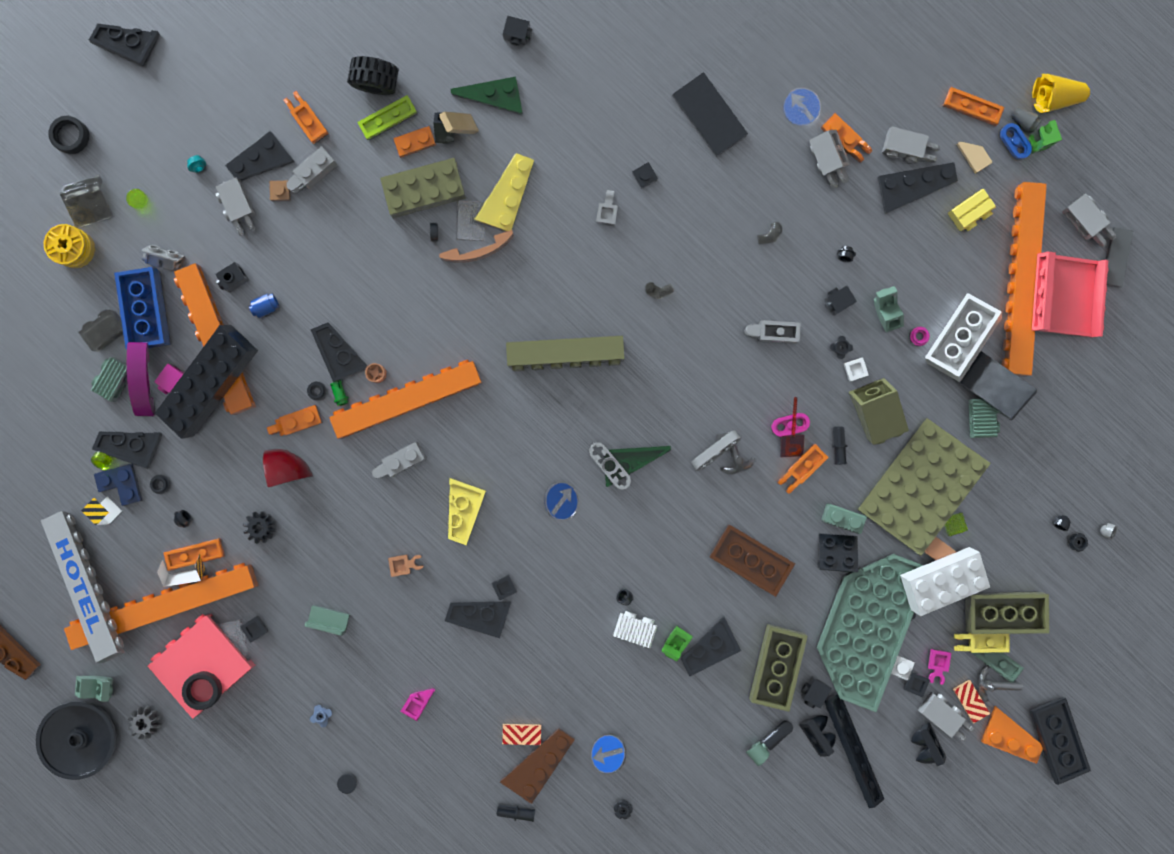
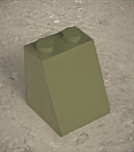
M885 378L849 392L866 437L873 445L882 444L887 439L899 437L909 431L898 392Z

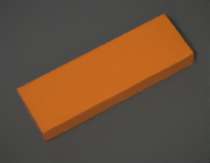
M953 87L949 89L943 104L944 107L994 126L998 125L1005 108Z
M221 538L163 552L168 571L196 564L199 554L203 562L225 557Z

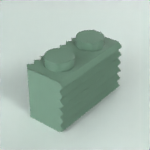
M109 357V359H105L102 363L100 375L95 376L92 380L91 385L93 387L91 391L108 401L116 402L127 384V364L114 357Z
M981 399L968 400L970 438L997 437V433L1000 432V423L997 422V414L999 412Z
M827 503L821 520L824 523L861 534L867 516Z

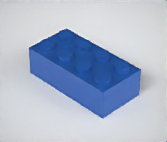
M148 267L114 273L125 348L127 349L128 342L148 343V348L171 345L159 269Z

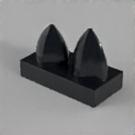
M823 715L816 716L811 720H804L799 724L820 757L833 754L834 750L832 748L836 741L835 734L822 733L828 721V716Z
M930 722L922 725V728L913 735L911 742L919 746L927 745V748L920 752L916 761L925 764L936 763L937 766L943 765L946 755Z

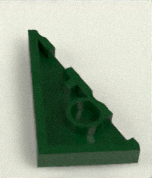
M516 76L450 89L451 94L457 97L474 100L477 103L488 106H495L502 110L506 109L517 112L520 115L523 114Z
M671 446L611 449L609 452L630 475L671 451ZM606 453L604 459L610 457L608 453ZM608 460L604 464L605 470L609 472L613 471L616 467L615 462L612 460ZM618 468L616 473L610 475L612 479L615 476L619 480L625 478L619 475V472H622L620 468ZM605 474L606 487H609L613 483Z

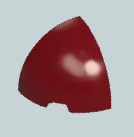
M269 449L263 453V467L268 488L313 476L307 463L301 457L288 450Z

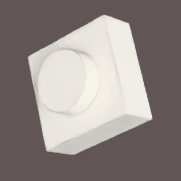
M863 357L844 363L849 382L869 376Z
M897 656L891 674L908 680L915 662Z

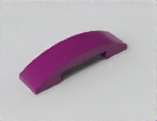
M128 342L126 361L127 383L133 413L135 416H155L154 400L150 395L148 343Z

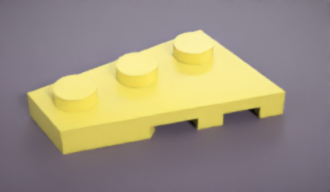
M450 478L448 539L467 545L486 491Z

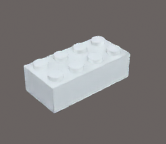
M967 293L926 355V363L961 382L1001 321L1002 312Z
M970 547L900 575L910 608L920 616L990 588L980 552Z

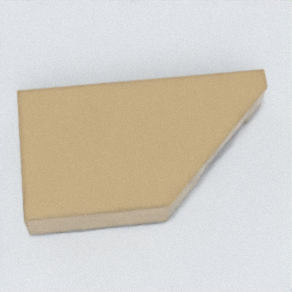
M965 142L956 144L975 174L993 163L983 146Z

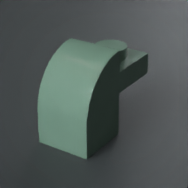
M895 286L876 292L874 305L885 332L903 327L904 314L898 305V293Z
M76 676L75 696L80 699L96 698L101 702L109 701L113 691V678L104 676Z

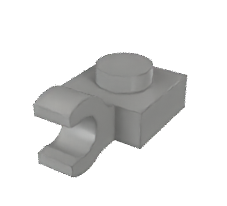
M607 190L605 203H599L596 222L615 225L618 205H612L614 191Z

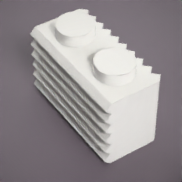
M625 611V614L620 613L613 636L650 648L657 629V624H654L655 620L643 617V620L635 618L636 614Z

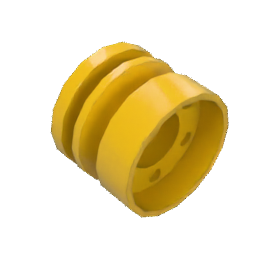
M59 224L52 227L45 235L43 242L44 251L48 258L55 263L73 269L82 268L89 264L95 253V243L92 237L85 231L68 224Z

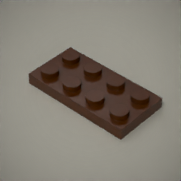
M729 524L709 556L775 597L795 566V563Z

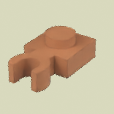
M408 554L389 557L391 577L411 574L410 568L416 570L424 568V565L418 566L415 564V560L422 558V555H416L410 560Z

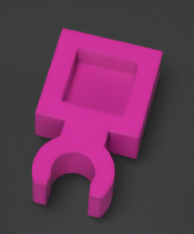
M930 650L928 668L933 669V672L929 675L930 683H933L934 678L939 676V684H944L945 677L943 671L949 672L951 652Z

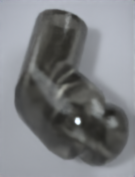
M773 222L768 234L757 235L758 244L777 241L783 230L780 223Z
M649 282L645 286L646 293L656 299H661L674 292L671 284L660 288L654 285L653 282Z

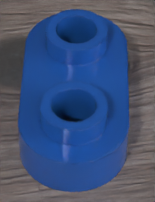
M1010 123L1001 129L1000 138L1015 159L1022 160L1030 155L1032 151L1031 144L1018 125ZM1007 132H1011L1012 137H1008ZM1018 147L1022 149V153L1017 151Z

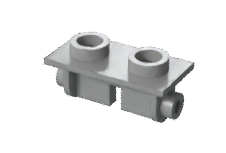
M149 245L141 250L144 253L142 261H145L146 264L159 267L160 262L163 261L162 268L171 271L181 269L182 264L179 261L185 258L184 255H180L177 251L162 250L157 245Z

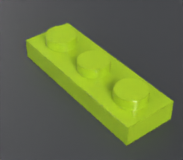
M408 95L357 123L366 139L369 140L417 114V111Z

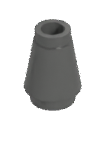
M1019 107L1012 115V118L1027 132L1031 131L1034 133L1042 121L1039 115Z

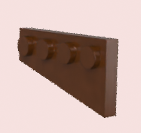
M0 625V663L5 665L4 668L27 680L41 664Z
M558 728L536 750L530 753L525 760L505 776L500 783L532 804L575 738Z

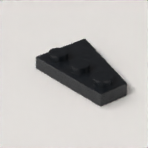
M97 23L88 40L98 47L143 66L160 34L158 31L153 30L149 32L138 28L125 29L121 28V26Z
M269 131L225 166L234 178L237 177L242 181L295 161L275 135Z
M329 322L310 329L333 382L366 370V363L362 361Z
M99 431L92 450L148 469L162 433Z
M511 601L450 603L445 622L500 639Z
M723 616L681 658L689 677L741 651L725 617Z

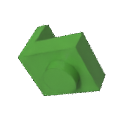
M676 626L665 641L661 651L668 658L678 661L681 653L693 636Z

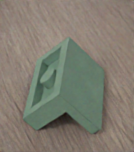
M313 605L309 619L305 622V627L342 636L346 633L350 614Z

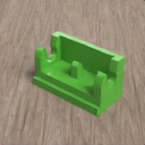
M1052 120L1046 126L1040 127L1038 130L1040 141H1035L1033 134L1029 136L1032 147L1031 153L1034 154L1049 149L1062 140L1056 120Z

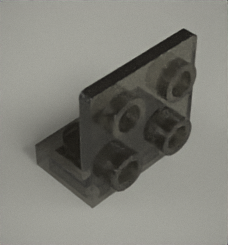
M100 175L65 185L60 192V196L76 228L112 217V212L100 189L103 182Z

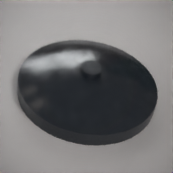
M86 701L63 703L52 709L41 721L36 733L37 754L42 764L58 777L69 780L88 778L103 769L112 758L117 741L115 726L109 715L93 703Z

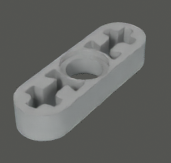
M736 430L729 432L696 457L691 464L696 471L704 469L741 440V437Z
M593 443L589 448V454L618 489L628 488L631 484V478L602 443ZM601 446L603 448L601 453L604 456L608 453L610 457L605 458L600 464L598 460L601 457L598 454L593 455V447ZM608 460L614 461L616 465L615 469L611 472L606 471L604 468V464ZM618 468L622 470V472H619V475L627 477V484L625 486L617 484L619 479L616 476L613 479L610 476L616 473Z

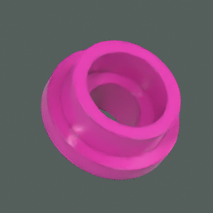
M916 327L910 333V340L916 346H923L929 341V332L924 327ZM917 333L922 334L921 340L916 338Z

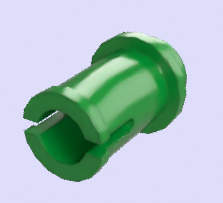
M342 381L331 383L330 386L335 398L334 403L337 406L347 404L349 397L345 394Z

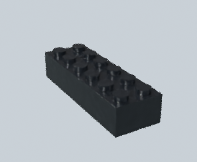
M219 325L155 414L181 439L194 437L258 352V349L232 325Z

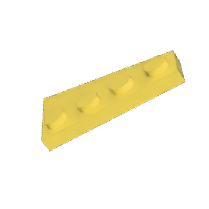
M518 153L513 156L474 220L506 232L512 230L534 162L533 159Z

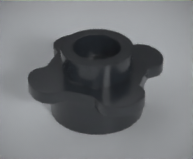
M840 336L838 341L830 345V349L835 351L839 359H843L845 354L853 350V345L844 336Z

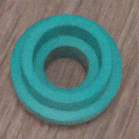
M199 155L192 156L187 160V168L190 172H201L206 166L205 159Z

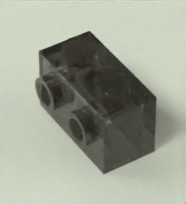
M104 310L98 314L97 319L93 322L85 323L82 326L83 329L78 332L91 351L99 352L123 335L121 318L116 311Z

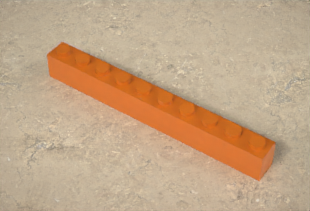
M1023 182L1016 187L1014 194L1017 204L1013 210L1015 225L1012 227V237H1014V242L1010 248L1012 263L1009 265V275H1011V281L1007 286L1009 301L1006 303L1008 320L1004 324V331L1007 333L1006 339L1003 341L1005 358L1002 359L1001 365L1017 376L1032 375L1035 331H1032L1037 254L1041 253L1047 185L1044 183Z
M244 562L233 566L234 570L227 572V569L215 572V577L209 578L206 575L197 583L180 584V589L173 591L171 587L160 591L161 595L155 597L153 593L142 597V602L136 603V600L124 603V608L118 609L117 606L110 608L109 614L111 619L116 622L117 634L259 586L252 564L246 566ZM79 619L69 622L70 626L64 628L70 649L73 650L88 645Z

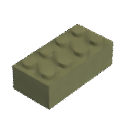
M455 158L380 178L388 210L393 219L466 199Z
M1043 592L976 593L965 598V631L971 634L1049 633V594Z
M767 624L749 696L752 703L790 711L808 637L805 633Z

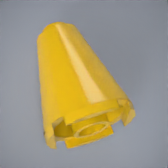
M1041 74L1042 76L1035 80L1032 98H1036L1037 103L1034 104V107L1040 113H1047L1083 103L1090 96V88L1086 83L1052 74Z

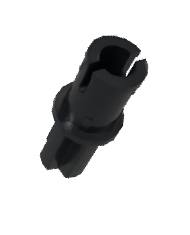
M842 426L833 427L834 446L832 448H834L835 465L847 464L846 447L848 445L845 444V428Z
M498 805L496 814L499 817L512 818L514 821L518 819L534 822L535 809L519 808V805L516 807Z

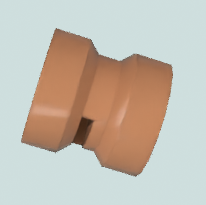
M372 363L367 366L365 375L369 381L381 383L386 379L387 371L384 366Z

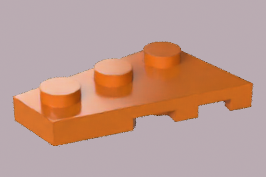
M994 706L981 742L1037 764L1043 749L1041 743L999 708Z

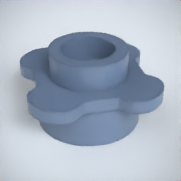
M316 705L313 715L310 716V721L320 724L321 727H326L329 717L332 716V711L321 705Z

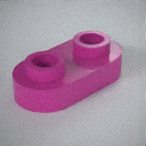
M804 413L777 418L773 421L771 430L778 437L804 432L809 428L810 420ZM798 419L802 420L801 426H797L796 421ZM779 424L784 425L782 431H779L777 428Z

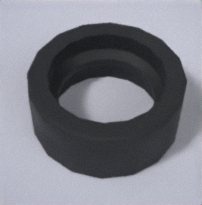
M69 115L56 118L50 124L48 130L51 144L67 154H76L82 151L87 146L89 140V132L86 125ZM67 124H73L79 130L78 140L70 146L63 145L58 138L60 129Z
M200 671L191 675L182 687L184 702L195 710H205L212 707L222 694L220 680L214 674L207 671ZM199 679L209 681L213 687V695L206 702L196 701L191 694L192 684Z

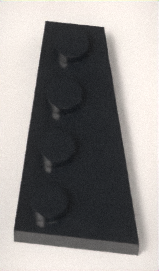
M955 163L879 176L878 181L884 213L887 214L957 182Z

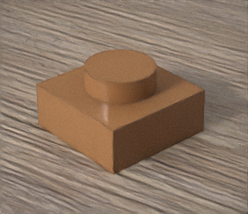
M289 180L269 181L271 201H291L290 190L287 189L286 182Z

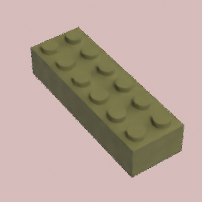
M623 336L506 342L507 366L512 368L513 371H524V367H531L532 370H544L543 366H551V369H562L563 365H570V368H580L582 364H589V367H599L601 363L607 362L609 366H616L624 361Z

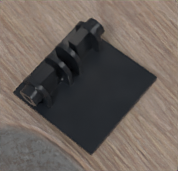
M819 534L818 568L828 571L858 572V536Z

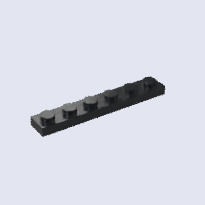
M834 693L825 700L826 709L832 719L834 728L840 738L868 808H875L885 798L846 705L839 698L838 694Z

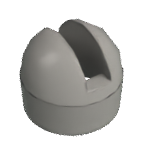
M1110 523L1104 524L1100 529L1101 534L1105 538L1112 540L1117 533L1118 526Z

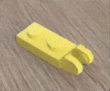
M954 634V638L957 640L969 639V646L957 645L954 646V651H969L971 653L1010 652L1009 634Z

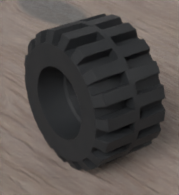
M368 56L351 58L347 83L355 89L372 94H393L396 89L399 68L379 58Z

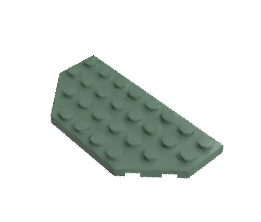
M891 554L858 569V572H851L843 576L817 645V650L840 699L877 712L914 614L910 608L900 575L924 565Z

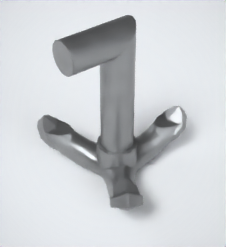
M729 432L717 434L716 440L719 441ZM734 445L730 448L735 467H721V471L727 474H735L748 470L756 459L752 457L751 460L744 464L737 446Z
M988 665L979 675V694L985 702L989 701L986 690L993 692L995 690L1023 689V685L1017 681L1013 683L990 682L986 680L990 668Z

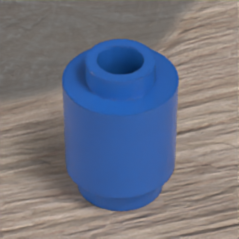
M267 293L252 300L249 309L253 316L261 318L275 312L279 308V303L273 293L270 295Z

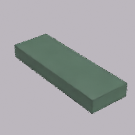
M1003 652L972 653L1009 682L1014 683L1024 669Z

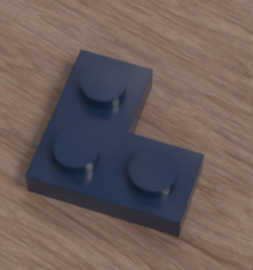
M133 464L94 474L98 492L117 488L122 506L143 501Z

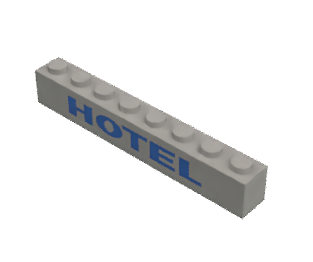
M61 511L41 520L95 662L104 663L125 653L123 649L124 642L121 637H118L116 632V622L111 619L109 614L110 607L103 599V589L96 581V571L90 566L88 561L90 558L89 554L81 543L83 541L82 536L75 528V518L72 514Z

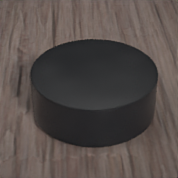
M437 222L430 223L431 242L438 241Z
M350 773L343 774L337 782L339 791L344 794L352 793L357 787L356 777Z

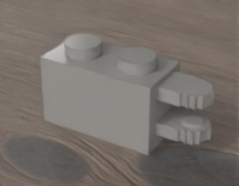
M891 126L887 131L882 153L887 154L890 158H905V161L909 163H917L921 160L935 163L937 157L925 154V149L939 151L940 145L927 142L928 135Z
M828 130L810 139V149L816 156L818 169L823 176H827L830 186L832 188L838 187L835 172L838 173L840 180L844 184L847 183L849 178L845 168L850 166V162L837 130Z
M321 146L293 170L295 175L286 182L287 189L294 194L301 191L305 186L310 190L336 168L338 164Z
M236 177L215 186L217 189L216 197L219 203H223L225 207L223 213L227 221L234 223L239 235L243 236L245 234L240 223L245 220L251 232L254 231L255 226L251 218L256 216L241 180Z
M1086 193L1062 211L1086 241L1093 238L1099 246L1104 248L1107 242L1099 233L1101 230L1110 240L1116 238V233L1108 225L1110 222L1107 214L1102 210L1100 211L1096 206L1095 200Z
M762 320L759 322V325L751 324L745 327L744 333L749 337H757L758 342L797 344L800 340L801 323Z
M414 442L382 459L383 464L373 469L372 476L378 479L387 475L394 477L427 458L419 443Z
M931 692L918 708V711L951 738L957 735L965 742L967 738L962 732L958 731L959 728L963 725L969 732H973L975 729L961 716L963 714L961 710L956 706L951 708L947 705L948 700L940 693L936 696Z

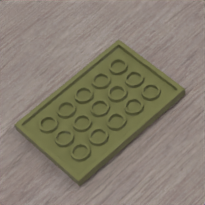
M926 418L858 508V511L919 556H922L991 463Z

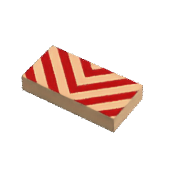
M967 680L953 689L972 723H976L990 714L971 680Z
M503 724L502 744L541 745V725Z

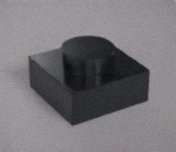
M649 162L632 171L641 189L658 180Z
M510 575L491 583L499 600L517 593Z
M259 616L240 626L250 643L268 632Z
M911 672L904 690L923 698L930 679Z

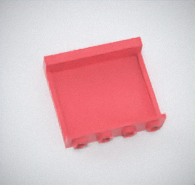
M1056 252L1037 254L1032 331L1089 338L1103 337L1107 274L1109 271L1108 260L1096 261L1056 255Z
M211 613L206 616L204 614L199 616L194 621L196 624L192 628L187 627L180 633L182 637L177 641L173 639L165 646L167 650L162 654L161 652L155 654L151 658L152 662L148 665L149 669L192 719L204 710L190 708L183 700L182 687L191 675L200 671L214 674L220 680L223 694L256 666L252 660L247 661L211 619L213 616ZM205 679L195 681L191 686L192 697L199 702L208 701L213 695V687L209 681Z

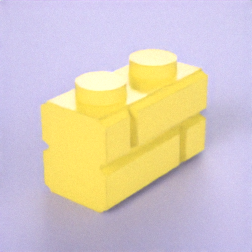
M981 189L948 212V215L959 231L964 229L969 231L977 226V220L982 218L984 221L993 214L991 210L996 208V205L989 198L986 191Z

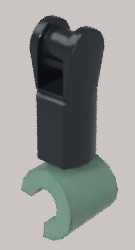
M782 721L775 730L773 729L761 740L763 744L761 742L754 744L753 748L746 752L747 755L757 766L762 765L769 757L768 749L771 751L783 738L788 736L793 731V725L789 721Z

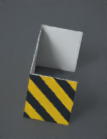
M108 497L101 503L93 498L81 510L96 526L110 524L122 512Z
M199 554L195 564L196 570L168 574L162 560L157 573L163 587L201 581L205 566Z

